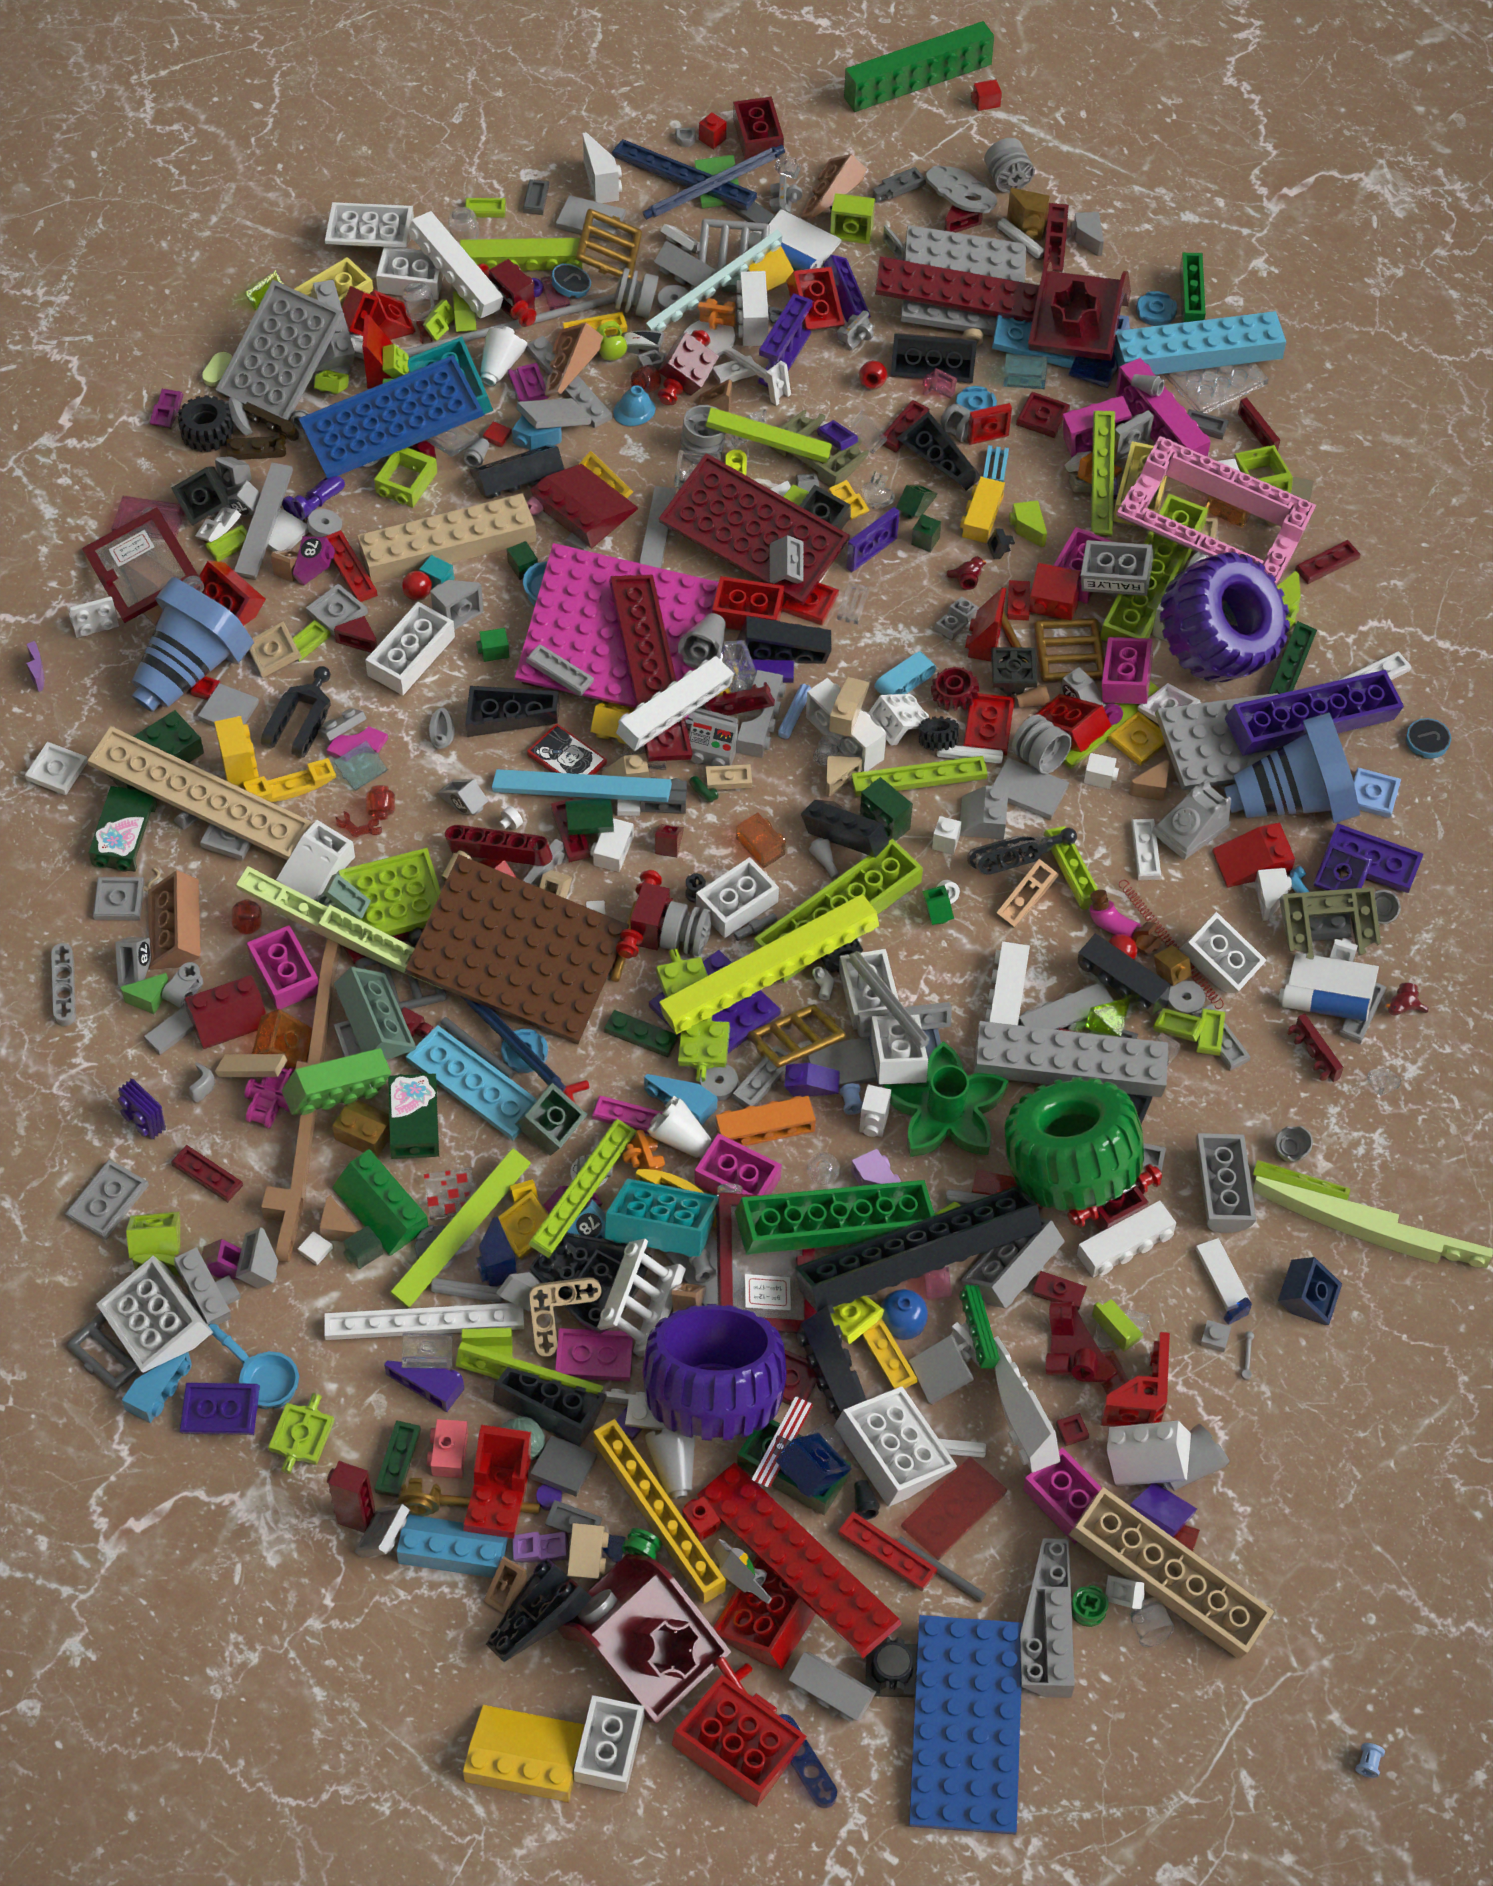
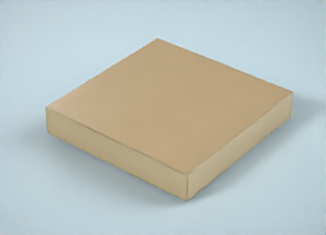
M284 621L253 637L254 644L249 649L263 678L302 657Z

